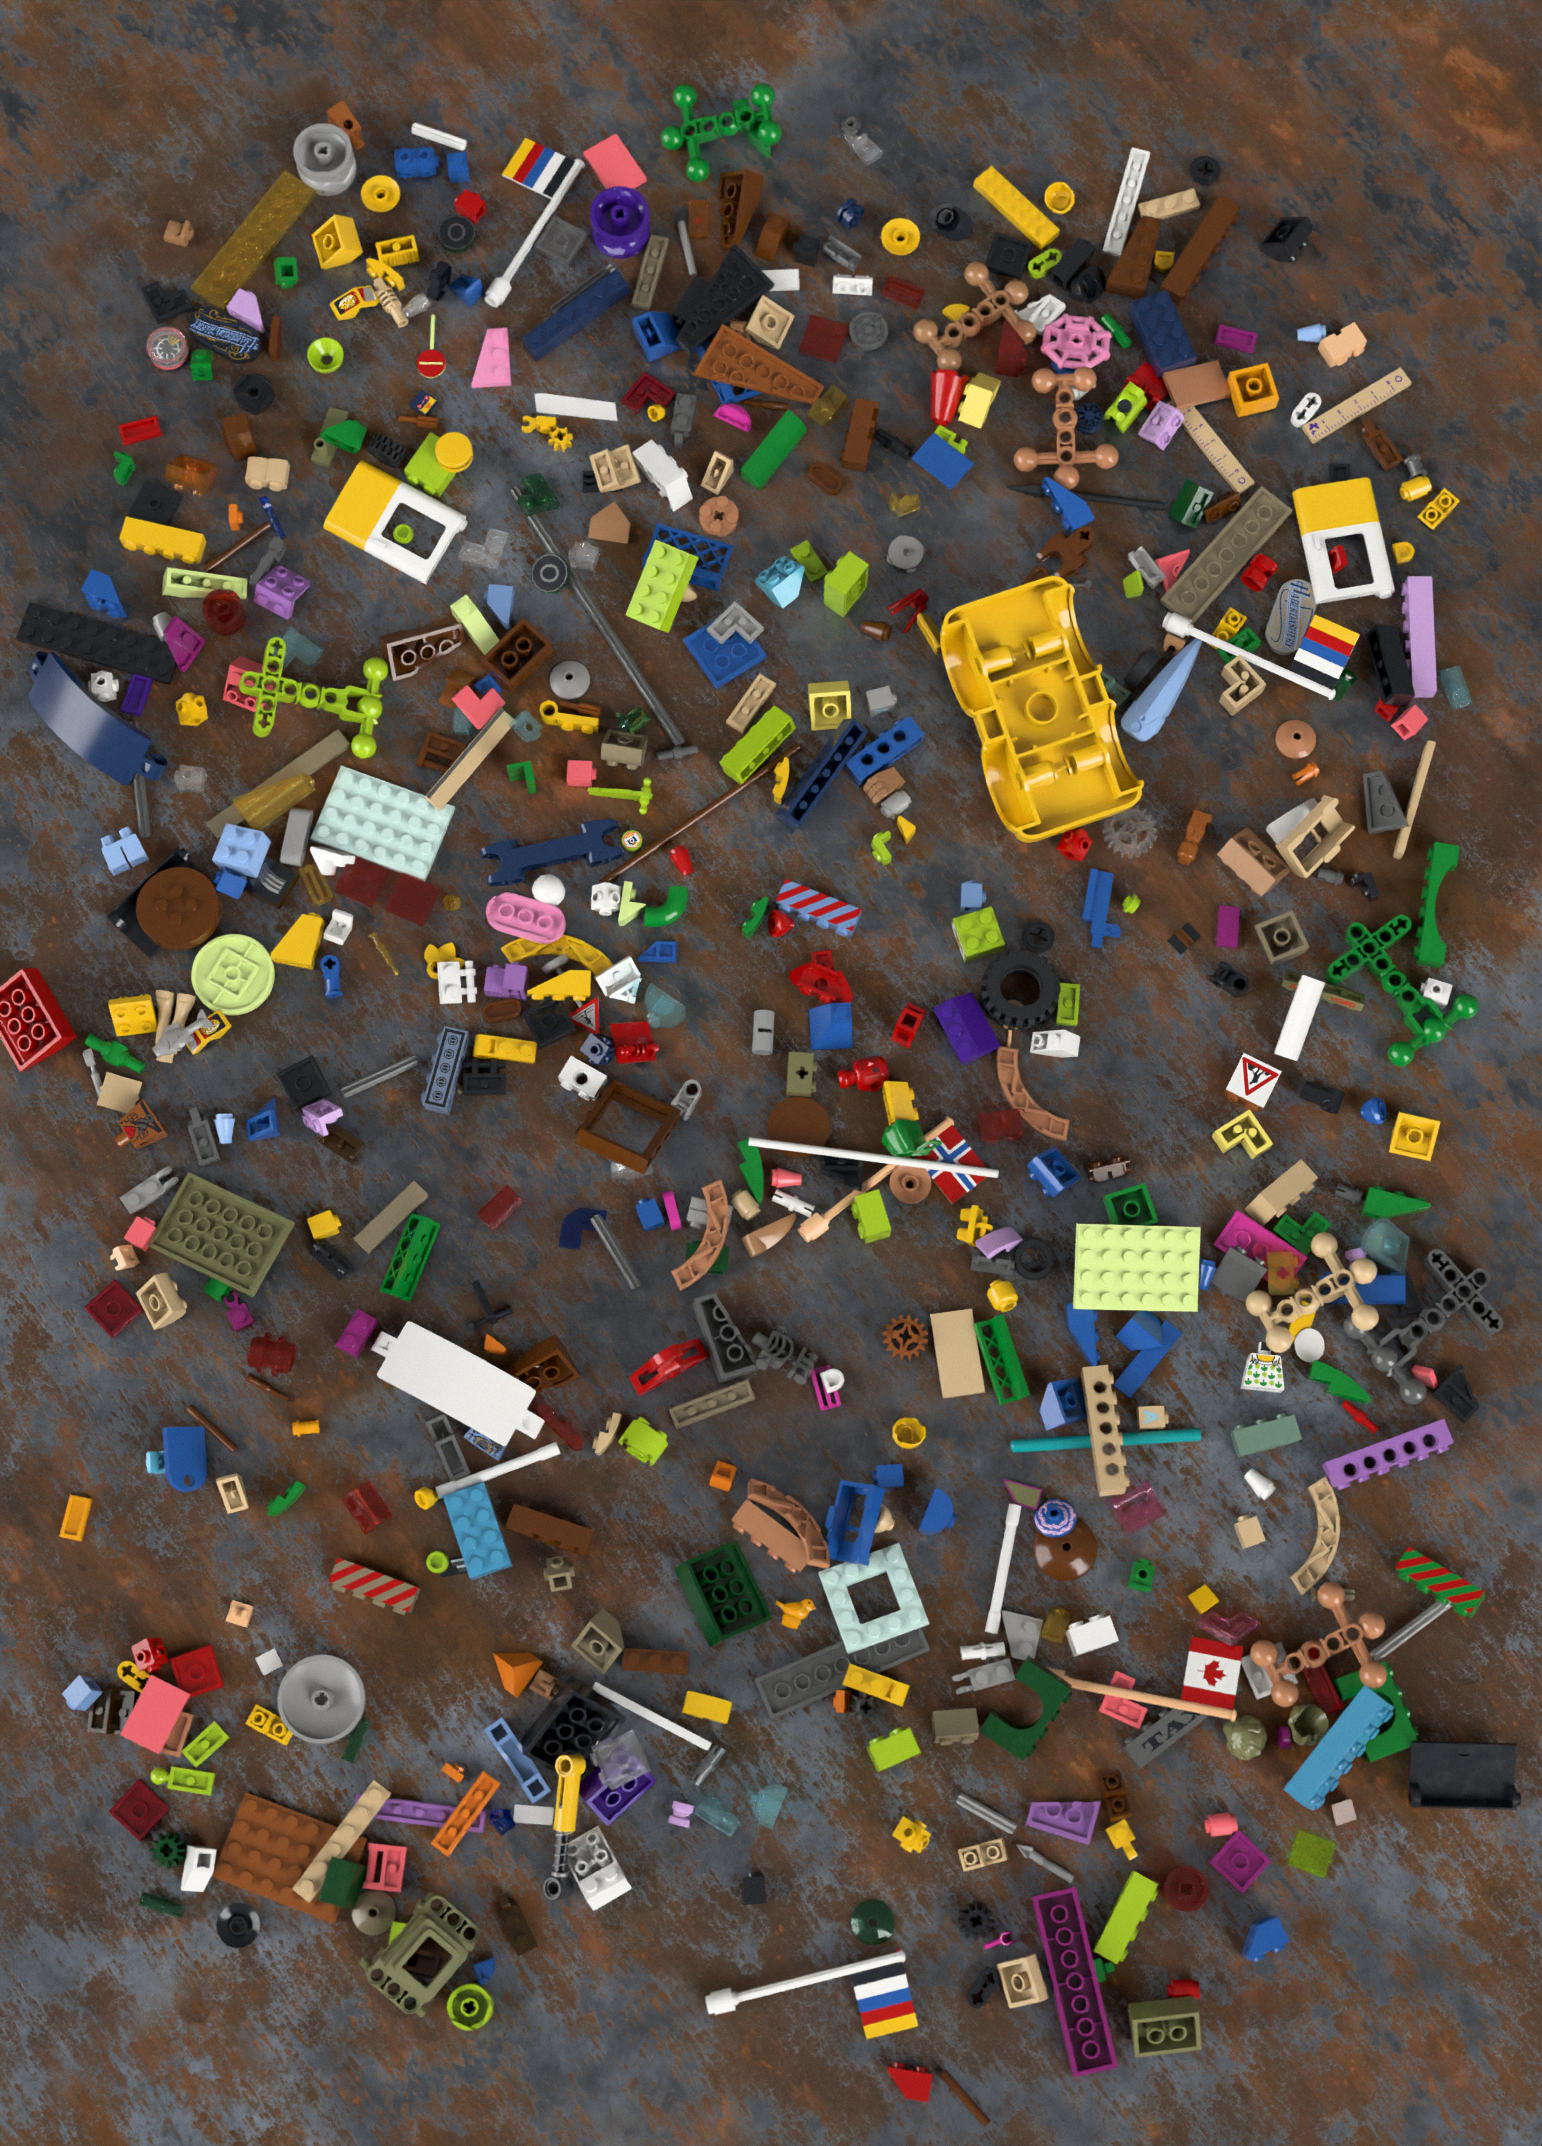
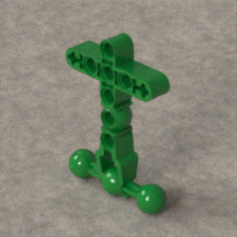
M1406 915L1396 916L1373 934L1362 923H1352L1344 935L1345 941L1352 949L1334 961L1325 973V979L1328 983L1338 985L1360 968L1366 966L1375 977H1378L1377 980L1381 981L1383 990L1393 995L1392 998L1396 999L1398 1007L1405 1016L1403 1018L1404 1024L1415 1035L1407 1042L1397 1041L1389 1047L1388 1058L1393 1065L1399 1067L1409 1065L1413 1061L1414 1052L1423 1045L1429 1047V1042L1437 1043L1442 1041L1447 1030H1452L1451 1024L1458 1019L1474 1017L1479 1009V1003L1473 995L1461 994L1454 999L1453 1008L1443 1015L1432 999H1425L1414 987L1410 986V982L1407 983L1405 973L1395 969L1396 965H1392V960L1385 950L1402 939L1410 930L1411 920ZM1397 925H1398V926H1401V925L1404 926V928H1403V927H1400L1399 929L1396 930V932H1394V930H1395V928H1396ZM1351 931H1357L1360 937H1353ZM1380 935H1386L1389 941H1382ZM1363 947H1370L1373 953H1366ZM1353 958L1356 960L1357 964L1351 965L1348 963L1347 959ZM1376 963H1383L1386 969H1379ZM1341 967H1342V971L1340 972L1339 975H1338V974H1336V975H1333V974H1332V972L1335 973V972L1339 971V970L1341 969ZM1389 979H1396L1399 985H1392ZM1402 995H1409L1412 1001H1405ZM1424 1008L1432 1017L1424 1020L1420 1026L1412 1015L1419 1013Z

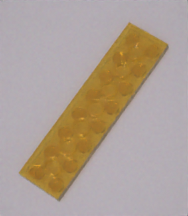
M284 171L190 287L191 290L218 309L224 311L238 289L245 285L317 195L316 190L287 171Z

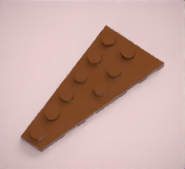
M724 324L720 327L693 373V376L811 405L815 404L825 387Z

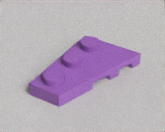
M1101 1801L1073 1803L1032 1802L1025 1825L1089 1845Z

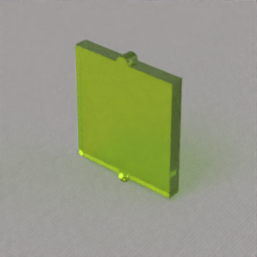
M1298 1830L1295 1843L1291 1845L1292 1852L1287 1865L1325 1878L1329 1863H1332L1331 1857L1336 1844Z

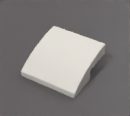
M1282 1642L1274 1644L1278 1651L1277 1664L1283 1662L1287 1657ZM1250 1655L1243 1657L1241 1664L1256 1699L1258 1700L1270 1695L1273 1684L1265 1668L1256 1665ZM1288 1660V1665L1290 1668H1292L1291 1663ZM1287 1674L1283 1676L1284 1679L1290 1680L1294 1684L1299 1683L1296 1675Z

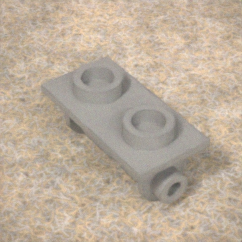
M1143 546L1136 552L1132 551L1128 554V560L1140 571L1141 576L1152 590L1166 577Z

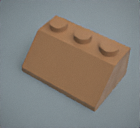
M1248 827L1233 836L1217 854L1225 865L1231 867L1236 872L1238 878L1244 880L1251 887V890L1261 897L1269 892L1291 870Z

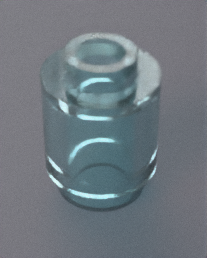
M458 706L453 708L452 729H454V734L461 736L470 735L472 730L471 721Z

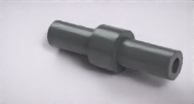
M697 745L683 748L681 746L673 747V750L658 752V760L680 759L684 755L698 753Z

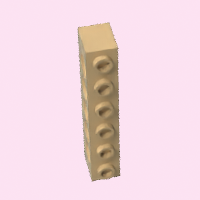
M1108 1365L1082 1367L1081 1379L1099 1496L1125 1494L1126 1488L1129 1487L1128 1473L1124 1474L1123 1466H1126L1125 1453H1121L1120 1445H1123V1437L1121 1432L1118 1433L1117 1425H1120L1119 1413L1115 1412L1114 1405L1117 1404L1116 1393L1112 1392L1111 1384H1114L1112 1371L1109 1372ZM1101 1386L1105 1391L1098 1393L1094 1390V1387ZM1104 1406L1108 1412L1100 1413L1097 1408ZM1104 1426L1108 1427L1111 1430V1432L1105 1434L1100 1430V1428ZM1110 1447L1114 1450V1453L1107 1454L1103 1448ZM1112 1467L1116 1469L1117 1474L1110 1475L1106 1469Z

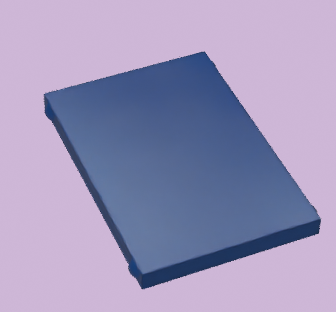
M935 433L911 457L914 462L950 490L955 487L974 465L972 461Z

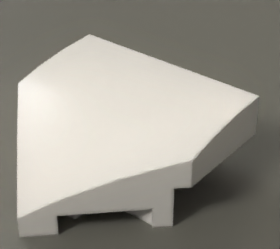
M630 956L594 976L605 996L635 1004V996L639 982H641V974Z

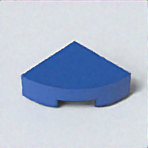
M490 674L473 685L482 694H485L491 688H494L497 693L502 692L501 687Z
M495 1957L473 1964L479 1985L485 1984L492 1977L496 1965Z

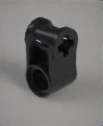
M1220 961L1218 969L1213 975L1209 976L1210 982L1235 998L1244 997L1249 988L1248 978L1236 971L1228 963ZM1241 983L1244 985V989L1238 990L1234 984Z

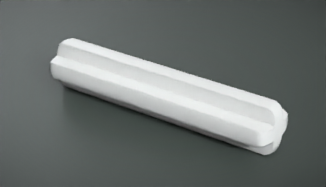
M417 122L413 123L411 128L412 133L461 151H464L467 146L466 139Z

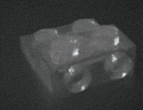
M634 1730L615 1739L610 1737L591 1747L594 1753L590 1754L594 1765H599L601 1772L598 1773L600 1781L603 1785L607 1784L611 1790L651 1771Z

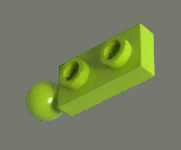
M172 1766L170 1773H168L163 1767H156L152 1770L150 1778L157 1785L168 1782L167 1789L212 1795L216 1773Z

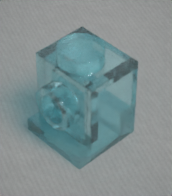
M528 710L521 711L509 724L525 742L530 740L534 742L542 734L540 730L543 727ZM528 723L532 726L531 731L526 729Z

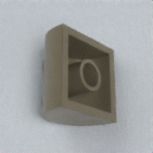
M608 729L602 742L601 760H606V764L609 766H617L618 763L626 764V768L631 770L638 769V766L642 767L648 735Z
M1293 910L1254 926L1271 965L1291 960L1309 949L1308 942Z

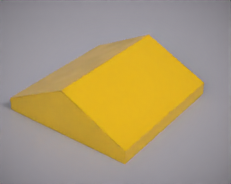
M1399 1112L1393 1127L1389 1152L1430 1161L1441 1121Z

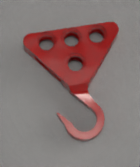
M699 1338L681 1344H674L650 1358L646 1364L629 1376V1379L638 1395L641 1396L707 1359L709 1355ZM696 1347L699 1354L682 1360L681 1356L685 1352ZM657 1369L658 1374L642 1386L639 1378L648 1373L651 1374Z

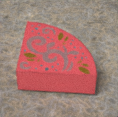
M1415 1365L1411 1369L1415 1377L1421 1380L1424 1385L1432 1389L1439 1385L1432 1368Z

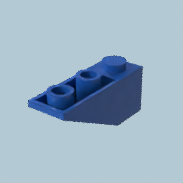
M1049 477L1043 479L1042 489L1053 500L1052 506L1056 513L1061 514L1063 518L1061 520L1067 531L1070 530L1072 534L1079 527L1093 522L1095 518L1083 499Z
M1073 1303L1067 1304L1065 1307L1067 1329L1090 1367L1097 1366V1363H1100V1351L1096 1350L1095 1343L1099 1342L1098 1329L1094 1328V1321H1097V1309H1074Z

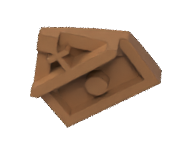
M615 501L591 517L588 538L628 544L631 523Z

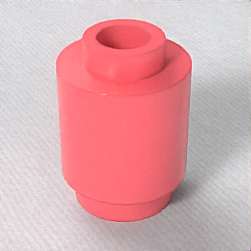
M1225 1812L1207 1815V1819L1204 1820L1206 1833H1210L1211 1837L1230 1835L1236 1832L1237 1820L1235 1814Z

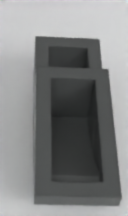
M440 1412L426 1418V1425L450 1481L470 1474L471 1472L447 1415Z

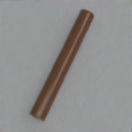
M192 1404L186 1409L195 1420L231 1453L237 1450L238 1446Z
M944 2069L939 2076L978 2121L986 2127L991 2122L990 2119L948 2071Z

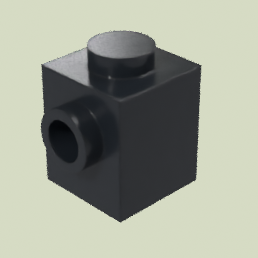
M801 234L799 241H795L793 252L796 253V263L815 267L820 251V239Z

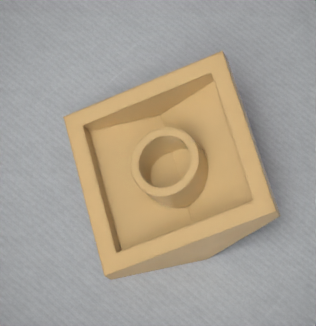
M762 295L746 326V330L757 342L778 350L795 316Z

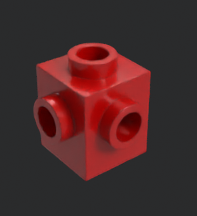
M1081 828L1072 829L1063 834L1056 849L1068 860L1082 862L1093 841L1087 836L1088 833Z
M161 1637L146 1638L131 1647L139 1671L153 1673L159 1671L163 1664L169 1662Z

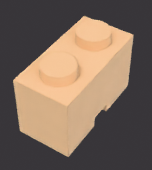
M1355 322L1342 328L1341 334L1338 336L1333 333L1322 339L1318 350L1331 368L1335 365L1340 366L1344 364L1351 356L1356 357L1364 351L1367 340Z

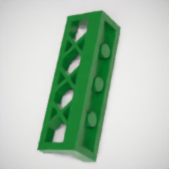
M410 1213L380 1292L395 1296L406 1302L411 1301L441 1224L428 1217ZM418 1220V1221H419V1222H418V1225H417V1227L413 1230V1226H414V1224H415V1221ZM410 1241L409 1247L405 1250L407 1242ZM402 1260L401 1267L397 1269L399 1262ZM395 1280L392 1290H390L389 1286Z
M1004 1314L995 1316L987 1321L975 1323L973 1327L999 1406L1019 1401L1029 1396L1030 1393ZM989 1325L991 1331L990 1338L983 1335L981 1327ZM990 1345L997 1349L998 1355L996 1359L989 1354L988 1349ZM997 1365L1004 1370L1003 1379L995 1373ZM1003 1386L1010 1389L1012 1397L1004 1399L1001 1391Z

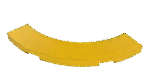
M562 935L560 939L549 944H540L519 938L501 947V951L510 963L521 962L525 959L541 955L561 956L566 954L569 959L579 962L595 976L614 965L597 948L585 943L583 940L568 935Z

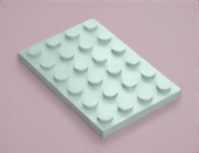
M341 766L310 839L321 845L354 855L357 858L425 882L455 811V806L446 804L439 811L422 794Z

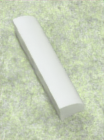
M1301 975L1274 1051L1275 1054L1298 1061L1325 985L1324 982Z

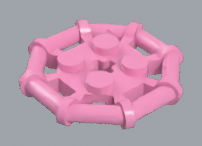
M1065 313L1056 321L1043 327L1045 329L1040 350L1052 359L1059 369H1078L1083 366L1092 368L1110 358L1109 347L1112 335L1100 326L1092 316L1081 317ZM1063 325L1066 326L1063 330H1062V328H1061V329H1058L1059 327H1061V326H1063ZM1051 336L1057 337L1056 341H1051ZM1096 341H1101L1102 347L1097 346ZM1094 353V354L1097 355V356L1093 357L1092 359L1088 360V359L1090 358L1091 354ZM1069 358H1071V359H1080L1081 362H1079V361H1070V360H1068V359H1069Z

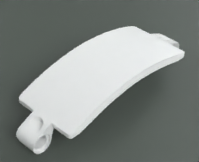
M408 1321L398 1338L381 1331L371 1350L386 1358L377 1373L380 1379L433 1406L502 1446L508 1444L516 1429L535 1440L545 1423V1420L527 1410L536 1394L533 1388L415 1323Z

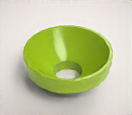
M324 337L315 340L309 346L307 357L310 365L316 371L331 373L341 366L344 353L338 341ZM324 356H331L333 360L330 364L326 365L321 362Z

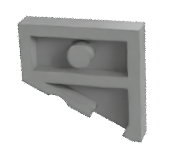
M1002 1610L1001 1615L1012 1658L1025 1661L1029 1655L1034 1659L1043 1620Z

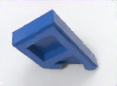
M655 941L647 951L638 957V962L676 963L677 941Z

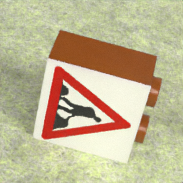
M1243 1053L1223 1094L1227 1096L1226 1098L1234 1103L1240 1102L1246 1105L1245 1108L1250 1109L1252 1112H1261L1282 1071Z

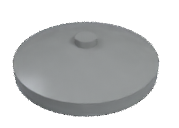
M330 1655L310 1656L296 1663L284 1676L278 1691V1710L285 1726L298 1738L317 1744L335 1742L348 1735L359 1723L366 1704L365 1687L358 1672L346 1661Z

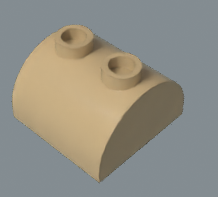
M168 1273L154 1275L136 1293L154 1330L173 1323L186 1313V1301L179 1297L177 1284L174 1280L170 1279Z
M1036 1953L996 1964L1009 2008L1033 2004L1049 1998L1047 1984L1043 1980L1040 1970L1041 1964L1036 1957Z

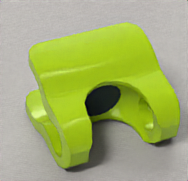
M1129 382L1105 412L1102 419L1106 421L1113 417L1120 432L1124 433L1147 404L1144 391L1134 383Z

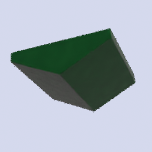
M332 1856L317 1900L342 1908L354 1909L366 1875L367 1865Z

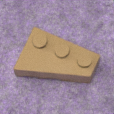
M1301 1159L1264 1189L1245 1210L1255 1222L1264 1226L1273 1217L1277 1216L1279 1218L1288 1210L1286 1208L1287 1205L1293 1206L1301 1199L1299 1195L1302 1192L1305 1195L1315 1187L1313 1183L1318 1177Z

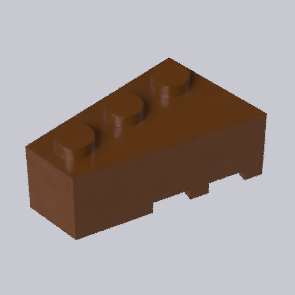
M856 397L853 413L850 412L848 420L850 428L849 431L846 430L844 436L846 446L845 449H841L839 458L842 461V468L862 473L866 472L878 422L880 402Z
M247 414L222 418L223 426L220 427L229 455H233L235 461L245 460L248 457H258L251 420Z

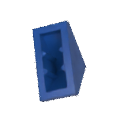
M461 274L448 286L468 307L473 305L483 295L481 281L478 278Z

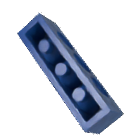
M910 716L906 719H899L894 724L895 727L889 731L886 729L881 732L877 740L873 743L869 741L862 747V751L857 754L853 753L847 760L845 770L859 787L865 784L869 778L883 771L924 741V733ZM901 735L904 737V740L896 741L894 737ZM880 747H886L889 751L886 753H881L878 751V749ZM870 759L872 763L865 765L862 763V760Z

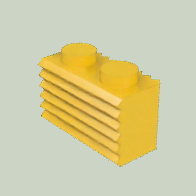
M414 235L375 243L379 261L390 268L396 267V265L403 266L404 264L407 265L408 263L420 261Z

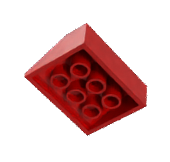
M22 968L0 987V1038L20 1072L27 1070L63 1049L77 1037L38 968Z

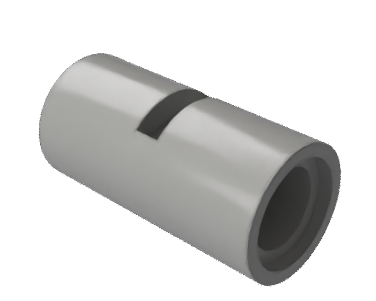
M770 1010L754 1011L752 1053L757 1055H770L773 1053L775 1012Z

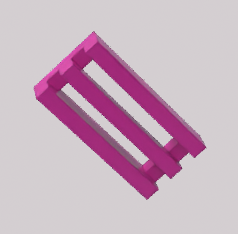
M830 1364L811 1371L821 1411L841 1406L838 1390L833 1392L836 1403L832 1404L830 1393L827 1394L822 1381L828 1405L824 1406L817 1382L816 1373L820 1374L832 1369Z

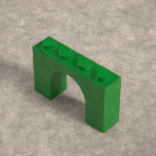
M1385 1660L1380 1662L1387 1672L1385 1683L1379 1688L1370 1689L1383 1696L1394 1707L1392 1710L1393 1715L1388 1727L1373 1740L1369 1739L1365 1744L1366 1749L1363 1755L1366 1763L1411 1747V1741H1418L1417 1739L1419 1738L1416 1727L1411 1726L1409 1721L1411 1717L1409 1709L1406 1705L1403 1706L1400 1699L1402 1692L1399 1686L1393 1682V1670L1389 1664L1385 1663ZM1359 1670L1333 1680L1341 1701L1356 1696L1364 1687L1359 1677Z

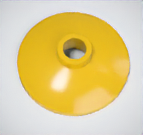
M374 176L364 183L361 190V198L364 205L370 210L386 212L394 208L398 203L400 189L392 178Z
M897 218L889 221L883 227L881 241L885 249L890 253L906 255L917 248L920 242V232L912 221ZM902 238L904 241L900 242L897 239Z

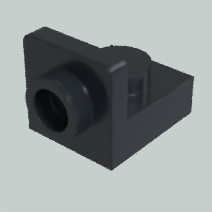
M1360 872L1352 876L1353 879L1349 883L1350 888L1362 884L1361 892L1365 898H1368L1369 902L1378 899L1380 893L1371 872L1366 874Z

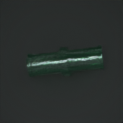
M363 1718L360 1719L352 1735L348 1737L349 1742L341 1759L353 1764L355 1763L361 1745L364 1746L365 1744L363 1740L371 1724L370 1721Z
M146 1892L142 1893L139 1900V1906L153 1909L158 1914L162 1915L165 1913L179 1919L183 1917L186 1905L169 1901L167 1897L162 1896L160 1898Z

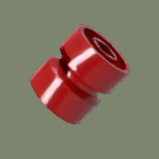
M1258 553L1250 562L1251 567L1245 569L1240 579L1251 590L1261 592L1267 585L1268 579L1272 578L1278 567L1271 558Z

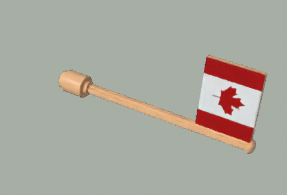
M1192 1636L1181 1700L1073 1679L1065 1675V1670L1046 1668L1072 1685L1071 1688L1230 1719L1233 1722L1237 1716V1712L1233 1708L1244 1646Z

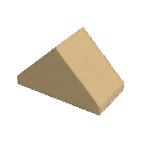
M714 451L701 486L718 495L733 473V459L718 451Z
M236 1473L216 1479L228 1514L249 1508L242 1476Z

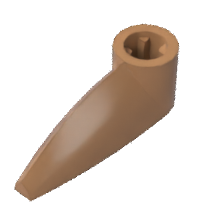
M795 1213L744 1236L742 1241L750 1257L752 1258L765 1252L779 1242L788 1233L797 1219Z

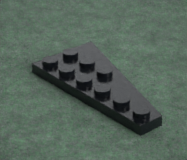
M735 243L676 338V342L688 355L714 336L722 324L725 326L774 287L772 280Z

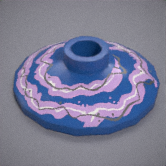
M1059 1498L1043 1502L1034 1515V1522L1038 1531L1052 1538L1068 1534L1075 1527L1077 1521L1073 1505ZM1053 1513H1058L1057 1516H1051Z

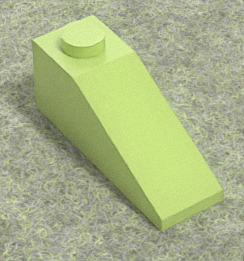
M467 595L450 606L454 618L458 623H462L463 629L484 655L500 641Z

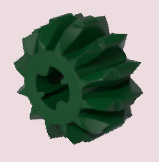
M167 1831L166 1838L162 1833H159L158 1838L160 1842L155 1839L151 1841L156 1848H150L149 1852H156V1855L152 1856L151 1860L156 1861L159 1859L157 1867H162L165 1863V1869L168 1870L171 1867V1863L174 1867L179 1866L177 1859L180 1861L185 1860V1857L180 1854L187 1851V1848H181V1845L185 1844L186 1841L185 1839L178 1841L179 1833L172 1837V1832ZM167 1844H169V1848H173V1853H169V1857L168 1853L164 1852V1848L168 1847Z

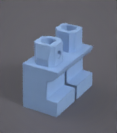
M129 827L119 831L122 839L117 842L114 841L112 835L101 838L103 845L101 850L113 876L131 869L129 863L132 867H135L149 860L137 835Z

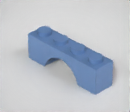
M503 1717L484 1729L533 1804L552 1792V1789L532 1759L522 1754V1744Z

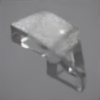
M851 133L845 134V139L866 166L882 157V151L871 139H868L867 134H862V136H851Z

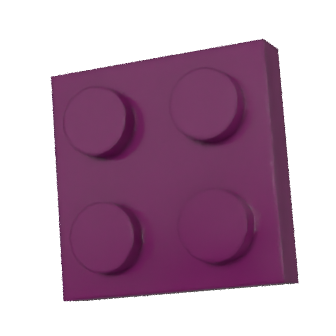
M1237 1830L1208 1863L1243 1894L1269 1865L1271 1860L1241 1831Z

